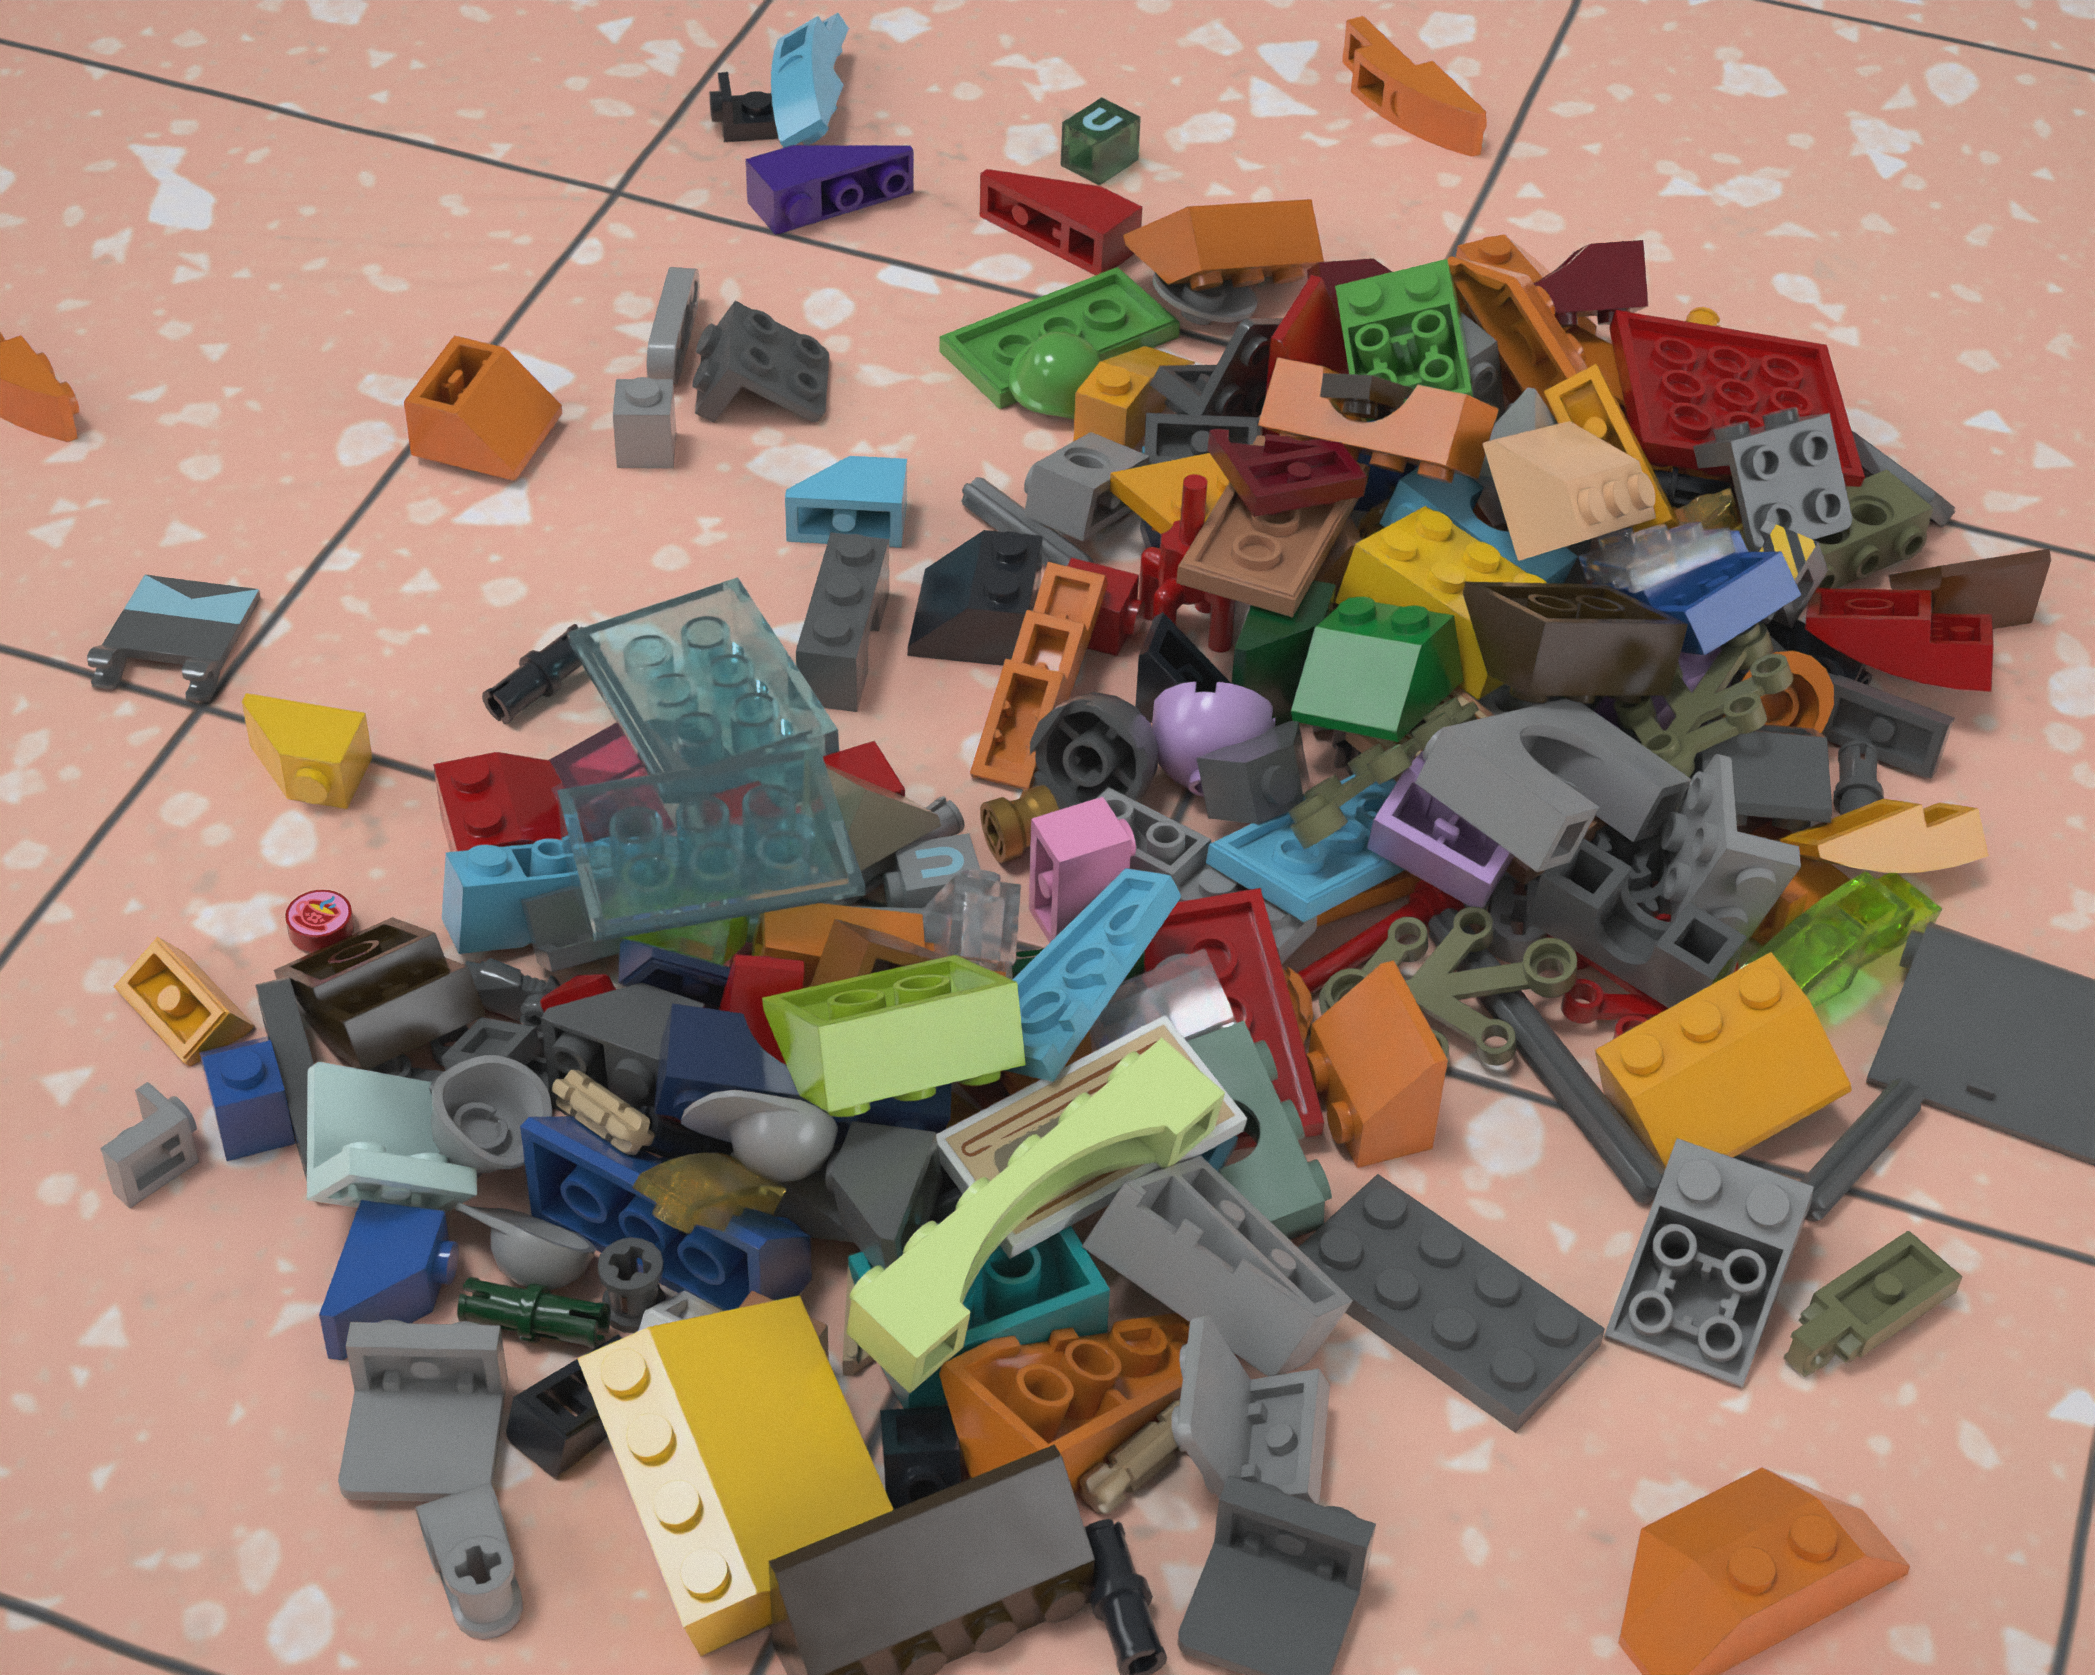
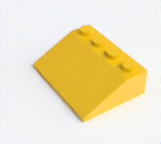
M800 1295L647 1327L577 1358L683 1628L700 1656L772 1624L768 1561L894 1510Z

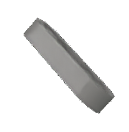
M669 267L648 342V378L673 379V384H678L699 303L700 280L699 271L696 268Z

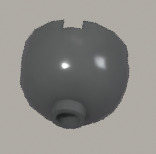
M1092 692L1065 700L1038 722L1030 741V755L1036 751V763L1039 769L1034 774L1037 785H1045L1049 788L1060 810L1096 799L1108 787L1138 801L1149 789L1158 769V744L1151 723L1137 707L1115 695Z

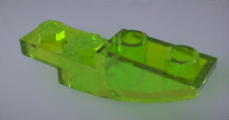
M1865 871L1844 883L1799 915L1754 954L1741 968L1772 952L1808 997L1813 1008L1849 989L1860 968L1906 943L1912 929L1924 933L1929 922L1935 923L1943 908L1897 873H1887L1876 879Z

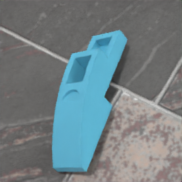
M838 12L824 21L819 16H816L777 41L771 66V95L777 133L783 148L800 142L804 145H810L819 140L829 130L828 123L830 118L838 108L836 103L844 84L836 74L833 66L837 57L843 51L841 47L849 30V27Z

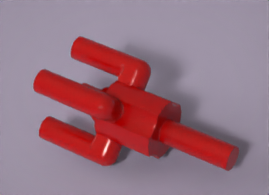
M1191 474L1183 480L1180 520L1174 521L1172 527L1167 532L1161 534L1160 549L1148 547L1141 554L1138 600L1145 601L1143 618L1145 620L1153 621L1155 616L1164 612L1176 625L1177 609L1182 604H1195L1197 611L1206 614L1211 613L1208 647L1214 652L1224 653L1232 647L1236 600L1176 583L1178 566L1205 523L1208 481L1201 475Z

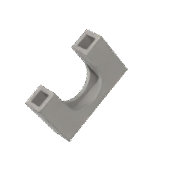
M1565 698L1441 728L1431 737L1423 751V759L1426 762L1415 784L1533 870L1540 872L1569 863L1572 860L1595 815L1632 842L1661 834L1666 817L1670 812H1675L1692 779L1583 703Z

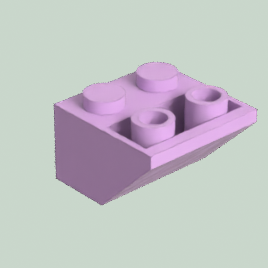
M1422 751L1412 761V765L1404 770L1375 816L1367 848L1468 906L1483 908L1515 856L1415 784L1426 762L1423 759Z

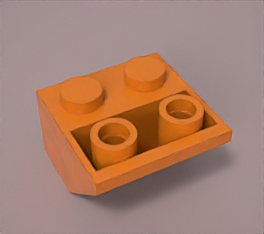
M455 335L404 400L412 456L513 481L517 479L562 415V405L507 348Z

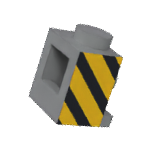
M1765 521L1760 529L1765 543L1759 552L1782 551L1801 596L1760 622L1769 624L1773 620L1792 628L1795 620L1799 618L1826 575L1828 567L1817 541L1777 524Z

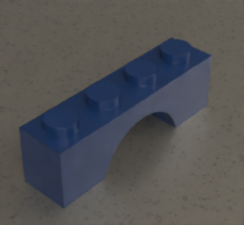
M672 1003L660 1045L654 1114L674 1116L681 1121L684 1110L695 1101L713 1092L741 1090L802 1100L814 1105L799 1096L787 1065L768 1054L756 1041L748 1027L744 1014ZM952 1083L936 1086L935 1095L926 1099L901 1101L890 1097L870 1102V1110L859 1115L848 1117L831 1116L838 1127L834 1144L844 1143L852 1121L936 1132V1134L944 1131L951 1118Z

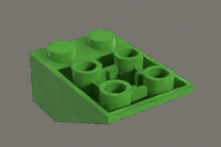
M1447 259L1335 286L1349 374L1373 375L1411 387L1413 390L1417 385L1463 393L1473 397L1461 310ZM1365 418L1367 422L1374 420V419Z

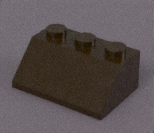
M1465 581L1463 596L1487 674L1510 686V694L1513 697L1526 702L1540 704L1546 703L1549 696H1561L1580 703H1594L1596 696H1608L1627 703H1640L1642 696L1670 695L1688 624L1603 584Z

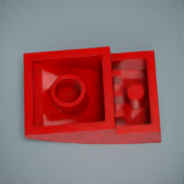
M1817 588L1807 605L1805 629L1830 647L1852 659L1890 675L1922 684L1957 690L1992 692L1994 648L1992 614L1931 613V590Z

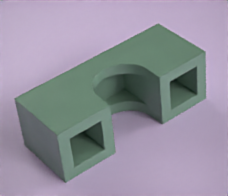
M1245 1021L1187 1041L1247 1117L1244 1132L1251 1136L1257 1144L1254 1151L1248 1157L1220 1168L1219 1173L1289 1240L1317 1230L1324 1224L1325 1201L1332 1199L1330 1185L1320 1162L1317 1159L1307 1162L1298 1140L1304 1139L1305 1134L1295 1105L1291 1099L1282 1102L1279 1100L1271 1082L1278 1079V1073L1266 1042L1261 1040L1254 1043Z

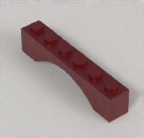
M1643 240L1588 244L1574 251L1554 271L1534 283L1535 286L1542 287L1552 299L1555 307L1554 316L1562 328L1577 326V317L1597 316L1598 325H1610L1615 310L1634 313L1649 307ZM1374 258L1318 262L1307 269L1308 279L1311 275L1323 279L1341 323L1335 286L1392 271Z

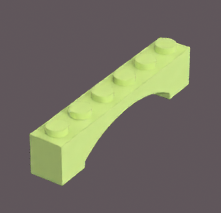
M1163 1038L1158 1040L1142 1055L1136 1051L1129 1053L1115 1066L1105 1086L1093 1096L1087 1092L1077 1096L1061 1114L1058 1125L1043 1138L1034 1134L1023 1141L1011 1155L1007 1164L1008 1167L990 1181L986 1177H982L974 1182L959 1199L956 1210L939 1225L935 1221H929L920 1227L905 1245L901 1257L886 1269L878 1265L865 1273L855 1284L849 1296L851 1305L846 1333L904 1389L911 1393L937 1371L943 1363L947 1362L963 1348L971 1313L963 1305L966 1294L990 1255L1023 1220L1063 1192L1105 1173L1154 1162L1162 1169L1174 1165L1215 1129L1225 1092Z

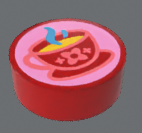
M313 890L295 898L286 910L285 919L289 938L297 948L306 952L313 953L351 936L354 932L351 904L345 896L335 891Z

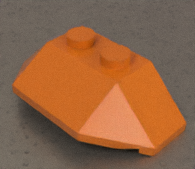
M1454 256L1449 257L1447 260L1461 312L1497 341L1504 395L1511 404L1527 388H1534L1558 422L1544 391L1587 369V366L1584 363L1586 357L1582 346L1573 335L1564 332L1555 318V307L1552 299L1542 287L1534 285L1529 275Z
M1761 1467L1641 1528L1618 1644L1642 1675H1719L1908 1574L1910 1565L1862 1509Z

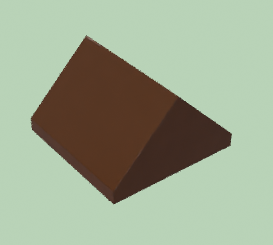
M2050 549L1935 566L1890 574L1889 582L1892 590H1931V613L1992 614L1993 629L2032 623L2051 564Z

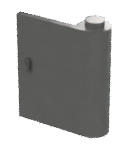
M1933 922L1928 923L1924 933L1912 929L1899 966L1909 969V972L1868 1073L1866 1083L1885 1089L1893 1080L1906 1078L1912 1086H1920L1923 1090L1925 1097L1921 1103L2095 1166V979Z

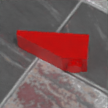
M986 169L980 173L979 217L1095 276L1118 267L1134 255L1125 245L1123 235L1142 227V206L1102 186Z

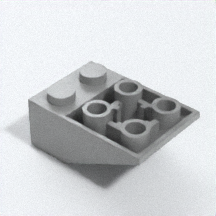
M1677 1138L1604 1337L1743 1388L1811 1206L1814 1186Z

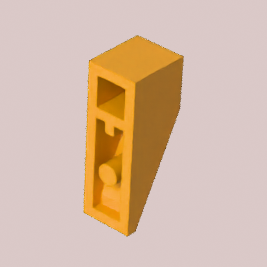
M1147 346L1100 361L1075 392L1073 442L1092 432L1134 449L1145 435L1146 413H1162L1167 407L1165 405L1166 397L1150 386L1159 366L1195 365V362Z
M1595 364L1545 390L1544 393L1559 424L1570 421L1637 459L1640 462L1642 472L1650 478L1655 491L1653 509L1656 518L1612 532L1618 546L1631 556L1669 537L1675 532L1681 531L1682 527L1599 366Z

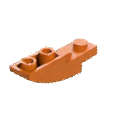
M1360 16L1346 20L1342 63L1353 73L1351 93L1378 115L1410 134L1470 157L1481 155L1483 134L1487 126L1486 111L1482 106L1468 95L1433 60L1415 65L1366 17Z
M0 332V418L42 436L65 442L77 439L73 415L79 413V405L69 383L66 381L58 382L47 356L43 352L36 354L22 335L5 340Z

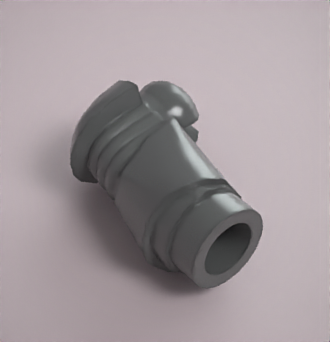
M489 958L486 962L481 961V963L466 961L465 965L470 970L484 1010L492 1011L517 1021L519 1017L522 1025L536 1027L537 1032L542 1031L541 1017L544 1011L541 1008L540 1001L545 995L561 986L554 976H550L547 981L532 978L529 975L524 976L520 969Z

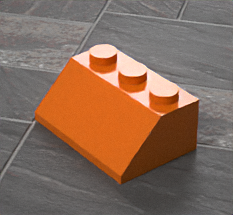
M1312 199L1188 206L1123 235L1125 245L1167 284L1190 283L1192 291L1218 287L1223 284V280H1232L1233 287L1235 288L1261 283L1264 281V277H1272L1274 284L1291 283L1305 278L1304 269L1312 267L1318 262H1324Z

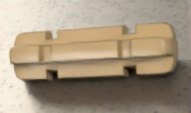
M570 1070L564 1079H556L554 1081L552 1092L558 1095L556 1100L557 1106L575 1117L576 1120L600 1137L611 1142L610 1144L627 1155H636L642 1146H650L655 1135L654 1132L649 1130L650 1119L602 1085L596 1083L586 1074L579 1070Z
M1180 1400L1172 1402L1156 1415L1159 1423L1154 1421L1147 1422L1107 1455L1110 1462L1108 1465L1107 1463L1100 1462L1081 1477L1079 1494L1083 1501L1089 1504L1096 1513L1106 1514L1111 1512L1126 1499L1123 1491L1135 1492L1175 1458L1174 1449L1182 1451L1175 1442L1171 1422L1173 1409L1175 1406L1180 1405Z

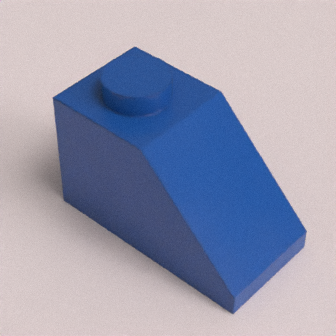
M267 1036L199 1052L226 1161L296 1144L285 1089L272 1042Z
M360 1200L319 1313L328 1359L344 1360L348 1358L346 1342L350 1322L378 1323L383 1320H398L405 1323H413L433 1312L442 1284L450 1285L454 1280L459 1258L458 1243L449 1241L445 1211Z

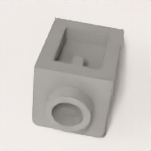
M149 1082L135 1090L143 1120L135 1126L125 1129L115 1139L101 1147L113 1194L129 1208L199 1163L192 1133L197 1130V1125L190 1110L178 1097L172 1096L167 1099Z

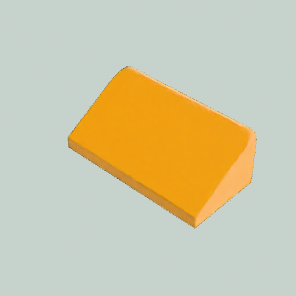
M158 936L113 986L184 1064L190 1067L201 1061L199 1052L228 1046L244 1037L255 1027L248 1017L189 955Z

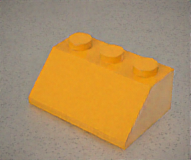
M1772 952L1595 1049L1604 1094L1664 1170L1677 1138L1734 1158L1852 1091L1851 1083L1810 1000Z

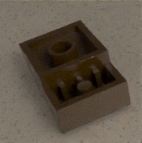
M394 917L273 970L276 979L289 976L299 1012L338 1055L357 1069H372L486 1016L468 966L444 956L435 932Z

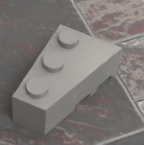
M1202 1156L1124 1182L1082 1245L1083 1248L1189 1322H1191L1192 1318L1209 1316L1231 1350L1268 1377L1286 1374L1309 1363L1353 1302L1339 1286Z

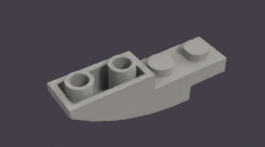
M1109 787L1097 797H1104L1118 819H1125L1133 831L1136 853L1130 857V869L1171 875L1182 896L1178 902L1249 890L1206 864L1208 847L1211 843L1210 838ZM1264 899L1282 964L1316 931L1317 916L1302 922Z

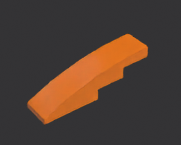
M1047 563L1033 611H1026L1012 659H1005L970 770L971 777L1022 790L1033 787L1036 780L1034 774L1039 769L1036 763V751L1030 755L1031 738L1038 722L1055 707L1070 698L1108 586L1105 575L1056 563Z

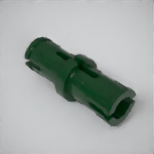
M469 1277L464 1282L463 1289L464 1291L472 1292V1296L460 1294L458 1299L457 1316L459 1322L500 1326L502 1330L517 1332V1336H520L519 1339L521 1341L537 1343L543 1337L588 1346L590 1349H594L606 1340L603 1335L597 1334V1330L608 1333L610 1328L611 1309L608 1303H594L553 1295L546 1285L533 1283L526 1289L481 1281L476 1277Z

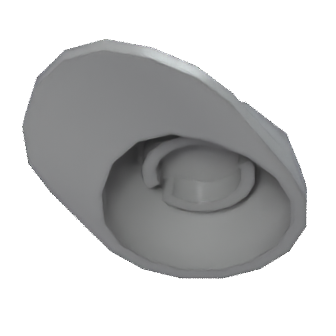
M741 1090L713 1092L687 1107L683 1112L681 1124L691 1130L732 1143L734 1155L751 1174L774 1183L798 1181L819 1171L828 1161L838 1133V1127L833 1117L819 1107L802 1100Z
M459 1202L455 1208L456 1211L491 1227L490 1249L499 1270L515 1283L525 1288L533 1283L546 1285L549 1287V1291L565 1287L584 1275L596 1251V1247L580 1234L523 1212L505 1208L472 1207Z

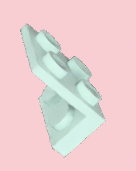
M317 1062L308 1069L307 1200L358 1208L360 1200L441 1210L446 1213L455 1208L458 1202L464 1203L477 1195V1168L450 1164L447 1156L439 1154L440 1151L433 1141L430 1120L433 1107L429 1087L432 1082L324 1062Z

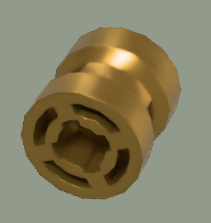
M1045 785L1023 790L1020 798L1009 801L1004 797L982 803L980 807L982 830L989 850L999 863L1019 858L1024 849L1031 847L1032 818L1059 810L1053 794Z

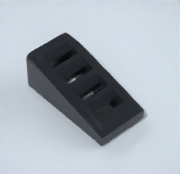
M618 1334L588 1353L620 1340L622 1337ZM578 1359L514 1396L506 1429L508 1440L552 1477L558 1476L575 1465L608 1437L592 1394L586 1389L588 1384ZM566 1405L569 1409H571V1410H572L574 1413H576L578 1416L575 1417V1416H574L573 1414H571L567 1409H565L564 1406Z

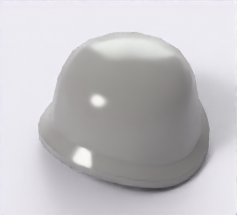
M484 1055L471 1058L449 1068L437 1078L432 1090L433 1109L430 1120L434 1143L440 1153L447 1156L451 1163L477 1168L478 1173H491L500 1169H513L525 1165L520 1126L528 1117H552L551 1098L541 1078L522 1063L498 1055Z

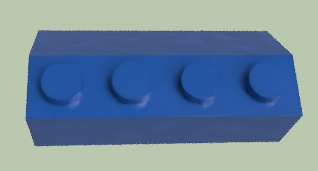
M573 1116L528 1117L520 1126L531 1216L580 1234L596 1247V1250L601 1253L613 1242L629 1237L642 1238L653 1243L660 1250L664 1264L659 1284L678 1294L682 1291H687L716 1308L727 1311L739 1308L752 1290L775 1301L799 1296L812 1280L811 1237L789 1219L783 1217L775 1218L751 1206L732 1190L725 1187L716 1188L687 1173L678 1163L665 1157L658 1158L642 1150H639L636 1155H627ZM637 1258L638 1272L643 1273V1262L640 1258Z

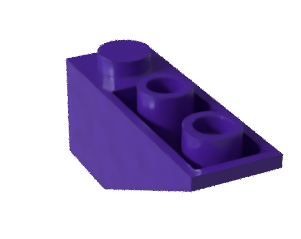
M791 145L746 159L747 203L775 235L905 196L914 193V149L910 145Z

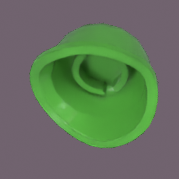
M1068 332L1044 334L1035 342L1023 348L1014 359L1008 373L1009 389L1014 398L1030 411L1074 419L1075 392L1101 361L1100 355L1089 342L1080 336Z

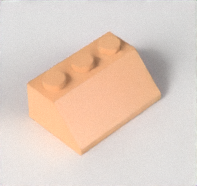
M1570 421L1482 443L1518 561L1656 518L1653 509L1655 504L1654 487L1650 478L1642 472L1640 462Z

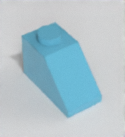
M848 456L786 489V542L827 544L830 532L889 539V547L902 548L907 509V459Z

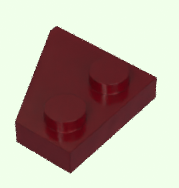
M1214 429L1209 432L1208 452L1254 517L1275 515L1283 511L1321 504H1333L1337 501L1364 496L1367 476L1342 442L1317 439L1301 441L1289 436L1266 434L1264 446L1231 443L1228 439L1229 430Z

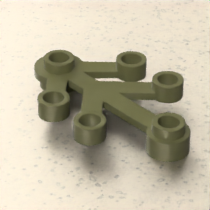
M1762 622L1756 623L1720 646L1721 652L1692 693L1682 680L1683 672L1678 661L1670 695L1662 696L1676 716L1667 730H1663L1654 719L1656 717V709L1651 696H1642L1640 703H1627L1615 700L1614 708L1621 726L1631 729L1641 745L1687 777H1690L1695 769L1694 758L1696 753L1738 734L1751 733L1761 728L1767 721V715L1760 697L1766 694L1781 692L1793 682V675L1787 658L1782 654H1772L1774 647L1767 627ZM1750 669L1752 677L1726 688L1738 670ZM1725 713V718L1699 728L1702 723Z
M1456 697L1452 698L1423 717L1426 723L1412 732L1413 738L1387 751H1384L1379 743L1348 762L1355 775L1354 778L1341 784L1336 774L1306 791L1303 794L1306 800L1288 812L1294 821L1290 828L1303 849L1315 845L1343 827L1348 820L1339 807L1374 782L1380 785L1411 766V760L1421 749L1424 751L1428 741L1438 730L1443 727L1477 720L1475 713L1479 709L1475 702L1472 701L1461 706Z
M1472 906L1464 908L1456 914L1453 920V929L1411 979L1405 980L1421 1011L1474 1042L1476 1053L1484 1063L1498 1066L1509 1062L1515 1055L1516 1035L1513 1027L1504 1020L1489 1019L1459 1000L1531 989L1534 993L1546 998L1559 997L1568 992L1576 982L1577 956L1574 949L1567 942L1557 938H1543L1533 942L1527 948L1523 956V962L1454 972L1469 952L1482 951L1493 940V920L1491 915L1483 908ZM1414 917L1397 919L1389 927L1388 939L1362 970L1344 969L1331 976L1320 992L1319 1007L1321 1015L1381 963L1394 960L1397 967H1399L1402 962H1414L1421 959L1428 950V933L1425 924ZM1470 924H1478L1484 930L1478 934L1471 935L1465 933L1463 928ZM1406 934H1412L1419 938L1418 941L1410 945H1404L1397 941ZM1552 969L1560 972L1562 975L1554 978H1545L1539 974L1545 970ZM1432 1030L1448 1059V1066L1450 1060L1448 1041L1441 1032ZM1494 1036L1502 1037L1507 1041L1504 1046L1499 1048H1491L1484 1044L1488 1038Z

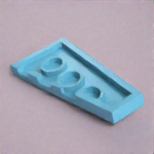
M1125 868L1013 979L1018 985L1026 1065L1004 1071L1054 1082L1182 897L1171 875Z

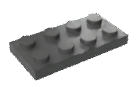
M1379 1174L1372 1178L1298 1247L1353 1300L1345 1313L1515 1433L1602 1343L1604 1327Z

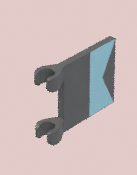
M145 574L103 644L91 648L87 655L88 666L96 668L95 675L91 679L92 687L116 689L120 684L127 657L183 665V679L190 680L189 688L185 692L186 700L210 702L215 694L220 670L260 601L259 589Z

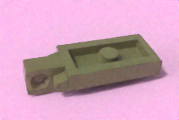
M1906 1231L1813 1294L1810 1305L1801 1312V1317L1798 1320L1803 1325L1792 1332L1790 1337L1793 1340L1789 1351L1784 1354L1783 1359L1803 1377H1806L1827 1365L1835 1354L1845 1363L1853 1361L1857 1356L1861 1358L1955 1294L1963 1276L1912 1232Z

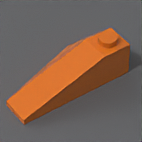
M1178 1313L1115 1321L1108 1333L1078 1337L1073 1327L1052 1330L1048 1341L1020 1345L1015 1335L993 1338L943 1363L939 1376L969 1476L971 1478L1055 1444L1062 1456L1073 1493L1075 1494L1081 1488L1080 1479L1084 1474L1100 1462L1107 1463L1108 1465L1110 1462L1107 1455L1147 1422L1154 1421L1159 1423L1156 1415L1172 1402L1180 1400L1183 1382L1179 1360L1180 1350L1184 1344L1188 1343L1190 1322Z

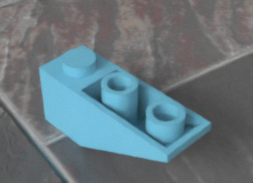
M614 832L601 834L597 838L568 841L541 839L534 844L506 847L478 845L470 850L446 852L441 919L459 954L524 947L532 943L521 900L648 865L652 862L635 834L624 835Z

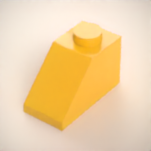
M246 693L242 700L250 747L285 797L309 804L348 809L373 758L366 713Z

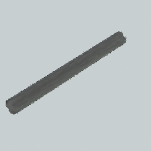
M1446 908L1441 914L1433 915L1429 920V935L1437 947L1453 929V920L1459 911L1453 908ZM1470 925L1463 928V931L1467 934H1476ZM1486 948L1478 952H1469L1455 970L1459 972L1501 964L1491 951ZM1522 990L1477 997L1494 1019L1504 1020L1513 1027L1516 1035V1048L1634 1199L1643 1204L1653 1201L1665 1170Z

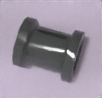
M630 1237L617 1240L604 1249L599 1256L597 1267L600 1281L607 1288L603 1293L602 1302L610 1305V1326L624 1333H636L639 1331L644 1311L667 1300L658 1283L662 1278L664 1269L661 1252L653 1243L647 1240ZM637 1258H640L643 1262V1273L638 1272ZM622 1298L627 1299L628 1313L623 1311Z

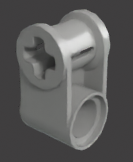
M491 1482L417 1506L416 1512L435 1573L439 1572L454 1620L459 1629L470 1637L479 1639L499 1637L510 1631L521 1617L523 1602L514 1574V1559L510 1549L507 1530Z

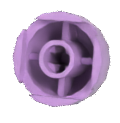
M1196 682L1182 683L1164 690L1154 700L1152 729L1158 744V764L1165 774L1182 786L1189 788L1192 793L1204 797L1197 757L1252 739L1275 727V718L1272 719L1273 706L1269 700L1253 690L1223 682L1216 683V693H1195Z

